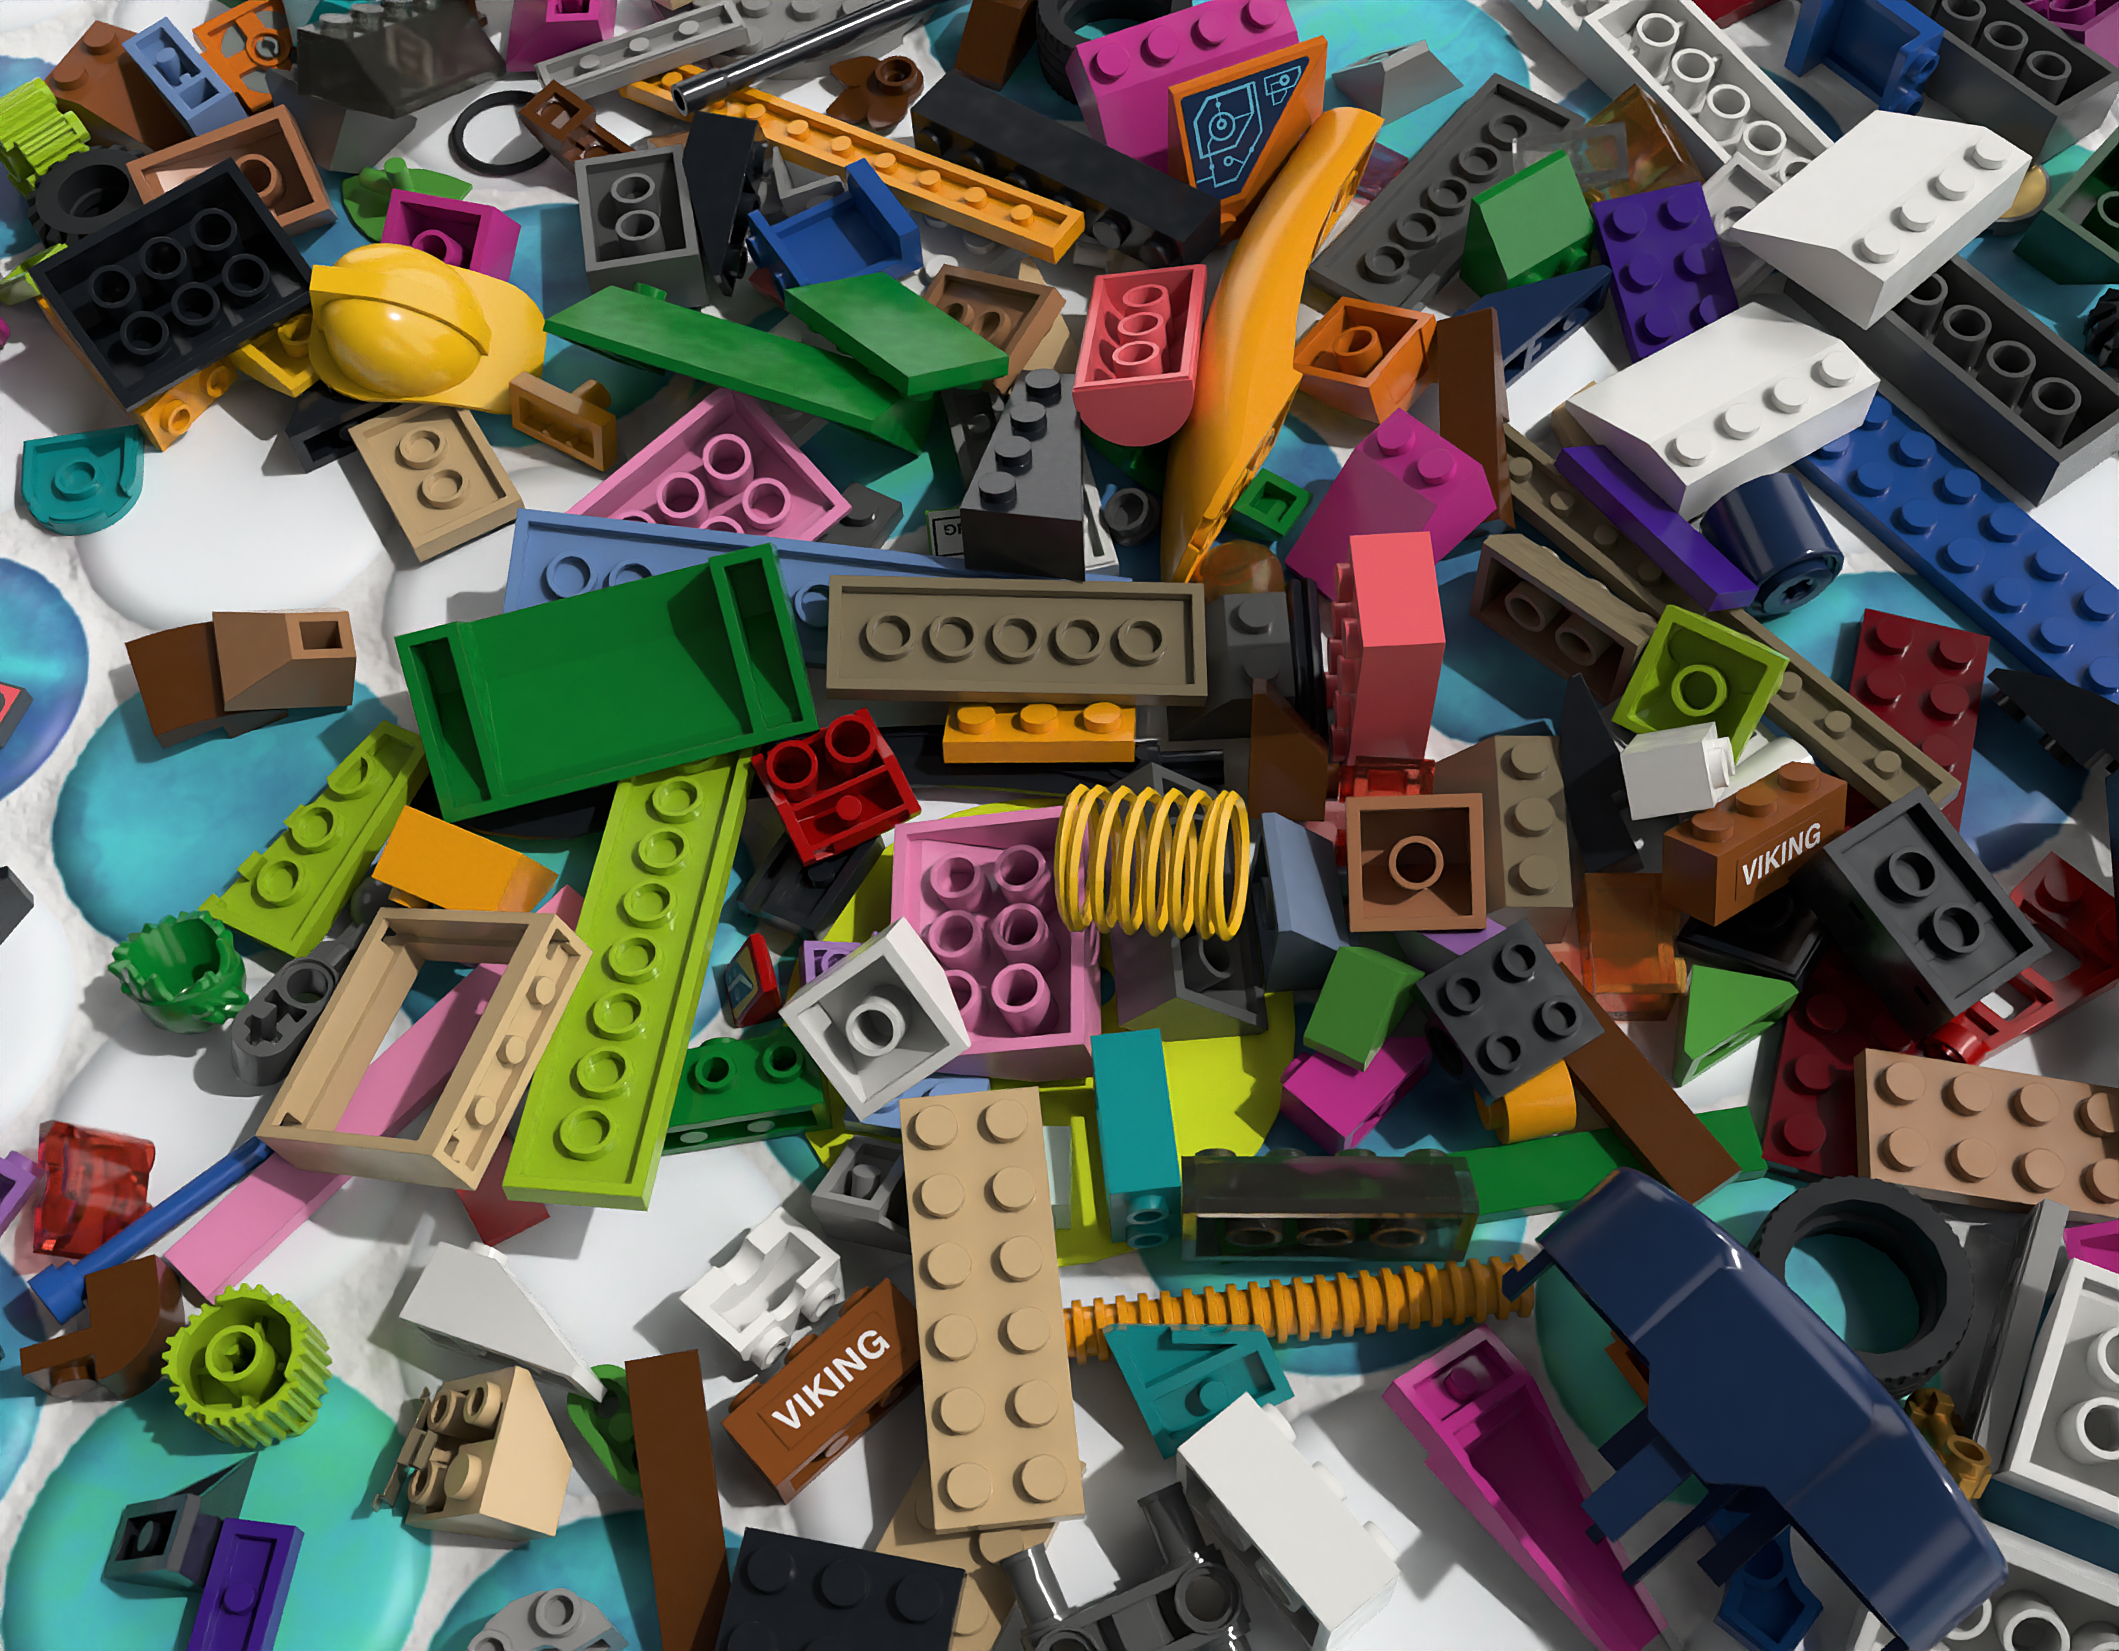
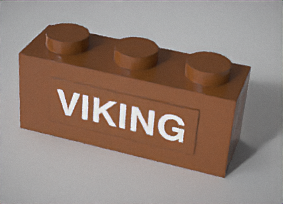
M1791 761L1718 802L1714 808L1699 812L1690 819L1664 832L1661 902L1715 927L1790 882L1787 878L1814 854L1844 834L1848 782L1821 772L1815 765Z
M887 1277L873 1290L871 1287L866 1286L855 1292L840 1308L838 1313L839 1319L819 1337L816 1334H810L801 1339L786 1355L784 1359L785 1366L764 1385L762 1382H755L740 1392L728 1408L730 1414L721 1421L731 1442L786 1505L923 1383L917 1310Z

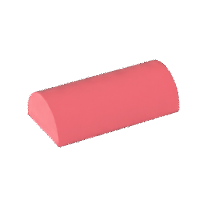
M1195 264L1094 277L1072 396L1077 412H1080V418L1098 436L1119 445L1147 446L1169 438L1186 422L1194 400L1208 282L1206 265Z

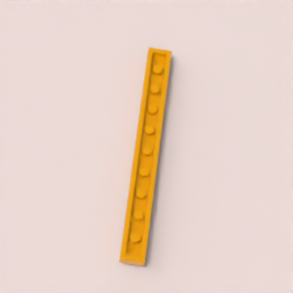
M687 64L620 87L618 90L621 97L692 123L694 113L683 116L675 106L671 95V85L706 70ZM749 86L731 93L720 102L699 110L759 121L768 143L772 144V147H778L784 160L828 177L838 175L841 181L846 184L845 166L865 158L902 206L1055 265L1085 230L1084 212Z

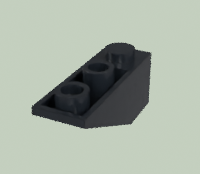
M695 110L682 158V165L711 274L723 295L732 297L736 279H742L747 269L748 250L745 246V239L750 228L747 214L757 209L760 212L761 201L758 191L762 177H768L773 163L772 144L768 143L757 120Z

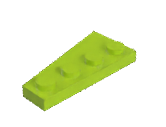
M383 720L326 778L329 787L313 803L307 806L300 804L283 821L289 828L262 855L255 850L236 869L242 875L220 898L213 893L197 910L199 912L203 910L209 911L214 921L220 919L223 921L224 927L291 959L307 957L323 941L355 888L392 833L404 805L409 806L429 775L430 769L421 736Z

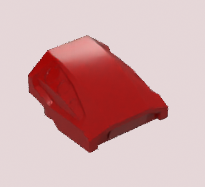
M866 707L855 711L854 715L848 714L836 718L827 729L824 726L819 729L818 733L800 740L797 738L779 743L767 752V760H765L762 753L750 758L752 769L756 772L804 867L838 855L894 829L895 824L905 823L920 815L922 811L894 753L879 732Z

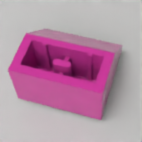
M514 0L505 63L507 71L536 72L533 65L613 38L617 0Z

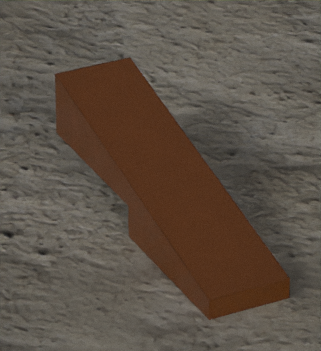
M1488 307L1437 321L1440 436L1483 466L1497 507L1462 541L1516 530L1503 423L1510 422L1498 316L1497 311L1493 307Z
M698 1349L624 1361L663 1651H714L731 1581Z

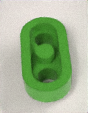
M611 1364L591 1367L592 1371L607 1388L603 1400L612 1397L618 1398L620 1400L619 1408L610 1417H598L597 1409L600 1405L599 1402L568 1392L567 1411L569 1417L620 1487L630 1495L642 1498L626 1371L619 1366Z

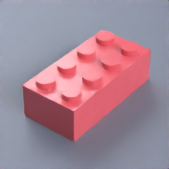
M1430 531L1349 536L1346 563H1336L1337 601L1331 602V629L1333 637L1327 638L1328 672L1323 674L1326 709H1333L1334 724L1329 726L1331 761L1342 762L1345 786L1420 782L1446 645Z

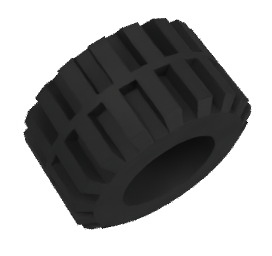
M102 145L92 146L89 151L82 153L79 150L68 154L69 158L62 162L56 161L49 166L50 172L47 175H40L34 183L36 190L29 192L27 203L30 206L27 210L28 219L45 249L59 243L61 245L65 243L67 246H70L144 205L126 163L146 156L145 153L136 148L127 151L123 145H113L109 149H104Z

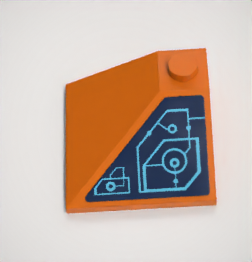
M1323 35L1168 87V175L1221 200L1220 242L1216 246H1223L1241 238L1252 215L1315 120L1322 115L1328 41Z

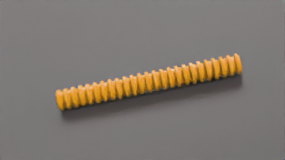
M1518 1253L1511 1254L1509 1262H1502L1499 1256H1490L1487 1264L1482 1265L1478 1259L1470 1258L1466 1260L1463 1267H1458L1456 1261L1453 1260L1445 1261L1443 1269H1436L1433 1263H1424L1421 1271L1415 1272L1411 1265H1403L1400 1268V1273L1392 1274L1390 1268L1384 1267L1379 1268L1377 1276H1370L1367 1270H1358L1356 1278H1348L1345 1272H1336L1334 1280L1326 1281L1322 1274L1313 1275L1312 1282L1303 1283V1279L1300 1276L1292 1277L1290 1285H1281L1279 1279H1270L1269 1287L1259 1288L1258 1282L1250 1281L1247 1282V1289L1237 1290L1236 1285L1231 1283L1225 1285L1224 1292H1215L1213 1286H1204L1203 1294L1193 1295L1191 1288L1181 1289V1296L1171 1297L1168 1290L1160 1291L1159 1298L1148 1299L1146 1292L1138 1293L1137 1301L1126 1302L1125 1295H1116L1115 1303L1104 1304L1103 1298L1097 1297L1093 1299V1305L1082 1306L1081 1300L1078 1299L1071 1301V1308H1063L1068 1359L1077 1358V1364L1082 1365L1087 1364L1088 1356H1099L1100 1362H1109V1354L1113 1353L1102 1328L1111 1323L1259 1324L1267 1338L1275 1337V1341L1278 1344L1287 1342L1288 1335H1297L1299 1341H1308L1310 1333L1318 1332L1321 1339H1330L1332 1331L1340 1330L1344 1337L1353 1336L1355 1328H1363L1364 1333L1367 1335L1375 1334L1376 1326H1385L1386 1331L1396 1332L1399 1324L1406 1323L1410 1330L1420 1328L1422 1321H1428L1433 1328L1441 1327L1443 1319H1450L1454 1325H1463L1465 1317L1472 1316L1474 1322L1482 1323L1486 1321L1489 1314H1494L1495 1318L1499 1321L1507 1320L1510 1312H1516L1520 1318H1529L1535 1303L1534 1285L1532 1284L1512 1303L1503 1295V1275L1512 1267L1519 1271L1528 1263L1522 1254Z

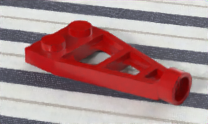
M2051 851L2012 890L2009 897L2033 927L2036 926L2081 961L2080 968L2057 981L2050 982L2029 966L2007 981V983L2033 1002L2031 1006L2014 1019L2005 1021L1979 1000L1932 1032L1923 1041L1926 1044L1924 1056L1926 1058L1979 1066L1984 1061L2114 988L2119 983V950L2114 897Z

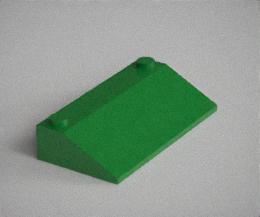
M634 282L632 291L610 285L545 320L542 331L610 360L664 376L665 371L669 370L822 418L867 440L921 456L940 395V391L934 392V396L931 399L925 401L904 399L898 394L896 388L882 378L870 375L867 372V368L853 358L665 302L667 292L639 282Z
M769 542L709 557V562L599 590L471 622L455 621L395 636L394 641L443 820L452 823L819 730L794 612L777 546Z

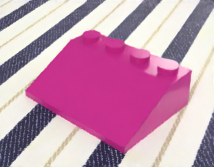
M1211 0L1076 45L1065 66V70L1091 138L1168 175V87L1297 44L1299 39L1286 0Z

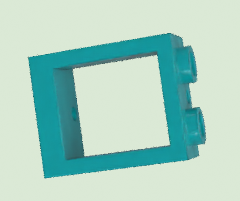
M1160 1028L1090 1036L1093 1093L1112 1243L1127 1242V1245L1133 1248L1156 1247L1166 1243L1169 1237L1180 1236L1182 1194Z

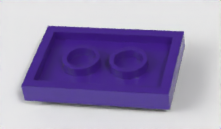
M1700 181L1592 203L1589 212L1596 227L1594 239L1602 265L1604 264L1613 270L1609 288L1632 364L1643 360L1740 308Z

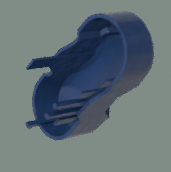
M1623 1166L1612 1170L1534 1239L1542 1249L1538 1255L1521 1270L1517 1271L1512 1267L1503 1275L1502 1293L1512 1303L1555 1265L1594 1311L1649 1370L1648 1405L1598 1449V1452L1613 1467L1616 1473L1580 1504L1595 1522L1585 1531L1592 1542L1597 1546L1608 1537L1614 1544L1692 1474L1711 1493L1621 1573L1622 1577L1632 1588L1722 1508L1727 1512L1750 1515L1696 1562L1718 1588L1784 1529L1791 1525L1853 1594L1895 1637L1880 1651H1930L2006 1583L2009 1576L2007 1562L1985 1524L1912 1420L1858 1355L1797 1293L1762 1264L1731 1234L1660 1182L1632 1168Z

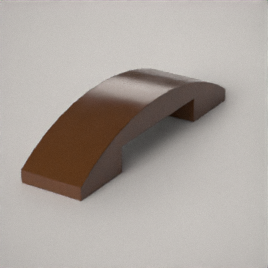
M554 79L518 112L520 121L531 134L575 176L574 160L636 151L596 123V109ZM696 218L697 229L699 231L700 229Z

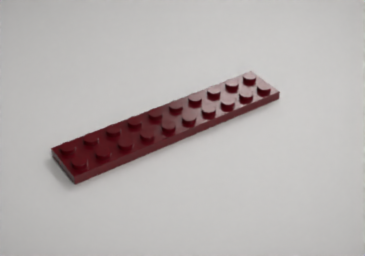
M1865 608L1859 621L1846 692L1962 783L1957 797L1941 810L1943 815L1959 833L1990 636ZM1831 770V776L1843 780L1840 776H1838L1834 771ZM1848 783L1844 833L1881 811ZM1835 939L1827 949L1801 994H1798L1783 1020L1760 1140L1762 1148L1761 1159L1766 1161L1767 1172L1806 1183L1817 1182L1825 1178L1832 1179L1834 1176L1846 1177L1847 1175H1853L1858 1177L1854 1057L1865 1048L1924 1057L1926 1044L1923 1041L1927 1038L1926 1036L1916 1044L1913 1042Z

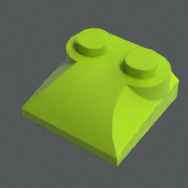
M1667 605L1611 721L1637 734L1715 722L1718 738L1729 737L1734 765L1736 766L1770 699L1779 691L1784 671L1790 658L1706 617L1675 605Z

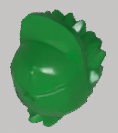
M181 911L177 919L172 915H167L158 924L145 923L141 933L128 934V941H121L120 946L115 947L111 953L115 961L108 965V971L120 979V990L122 993L134 1000L142 1013L157 1028L185 1035L204 1033L217 1025L224 1024L230 1018L234 1019L250 1001L249 995L245 993L247 981L245 966L242 957L234 950L233 934L230 930L225 929L221 919L214 921L209 911H192L190 913Z

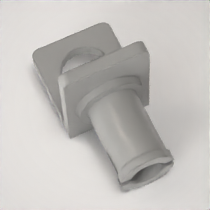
M776 146L773 147L772 164L774 171L770 173V179L761 181L758 191L761 201L760 213L762 216H766L782 210L783 214L788 215V218L807 210L806 205L812 198L818 195L835 197L846 192L838 175L795 188L788 168Z

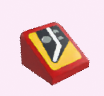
M760 932L751 934L724 971V982L734 1024L737 1028H745L782 1018L778 1012L783 1007L765 938L760 935Z

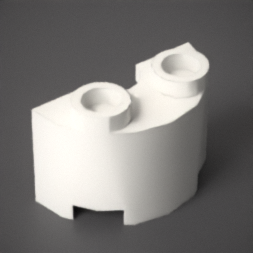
M779 1206L745 1237L741 1249L730 1262L720 1268L714 1265L683 1293L679 1300L688 1312L744 1361H753L762 1370L767 1369L784 1354L790 1344L791 1335L807 1318L811 1322H816L825 1316L839 1297L840 1289L832 1283V1280L837 1272L840 1256Z

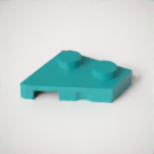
M1111 1323L1102 1328L1110 1349L1164 1460L1176 1455L1178 1447L1246 1391L1261 1408L1266 1403L1276 1406L1295 1397L1269 1340L1259 1324Z

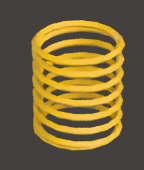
M1080 783L1066 797L1056 835L1054 858L1055 896L1058 913L1064 925L1069 931L1082 933L1093 919L1096 928L1101 933L1107 934L1113 929L1118 920L1120 928L1125 934L1132 936L1139 929L1142 921H1144L1145 929L1153 937H1158L1164 931L1169 920L1171 931L1177 938L1182 939L1189 933L1194 919L1196 931L1202 939L1208 940L1216 932L1221 940L1228 942L1235 936L1240 927L1248 888L1250 841L1248 815L1244 800L1233 790L1231 792L1223 790L1212 800L1205 791L1197 789L1187 799L1180 790L1172 788L1161 797L1155 789L1147 786L1137 796L1130 788L1123 785L1115 793L1111 794L1106 787L1099 784L1090 790L1087 786ZM1080 797H1081L1082 800H1081V802H1080V804H1079V806H1078V808H1077V811H1076V813H1075L1076 807H1077L1078 802H1079V799H1080ZM1096 798L1101 799L1104 804L1101 815H1099ZM1121 799L1126 800L1129 806L1123 827L1118 809ZM1147 800L1151 801L1155 810L1151 818L1148 835L1143 812ZM1172 802H1176L1180 814L1172 841V829L1168 811ZM1201 803L1205 818L1197 846V833L1193 814L1197 804ZM1230 819L1234 841L1235 885L1231 911L1226 924L1223 902V869L1225 843ZM1088 821V871L1084 902L1079 910V861L1082 838L1086 822ZM1110 834L1112 850L1111 886L1105 915L1103 896L1104 867ZM1135 838L1136 881L1134 901L1130 915V866ZM1160 844V888L1156 911L1155 883ZM1185 853V886L1181 911L1182 869ZM1208 872H1209V897H1208V908H1207V890H1208Z

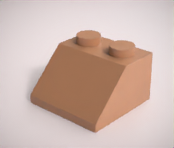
M1482 793L1346 797L1345 829L1350 932L1487 929Z

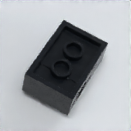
M1918 786L1822 847L1787 878L1915 1044L2052 951L1921 786Z

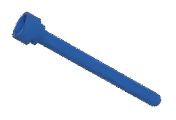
M256 1136L251 1137L73 1265L68 1260L57 1269L53 1264H50L29 1279L27 1283L62 1326L86 1308L83 1303L87 1299L86 1274L125 1263L259 1166L275 1151Z

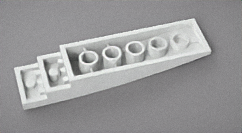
M1509 0L1594 84L1647 131L1707 180L1738 151L1783 185L1834 144L1692 0Z

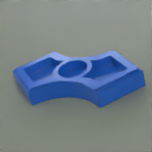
M1708 1492L1706 1496L1703 1498V1500L1707 1498L1711 1493ZM1722 1508L1704 1526L1713 1537L1715 1543L1718 1544L1750 1514L1727 1512ZM1791 1525L1784 1529L1725 1582L1722 1603L1713 1622L1749 1651H1794L1824 1609L1819 1599L1803 1583L1795 1567L1790 1546Z

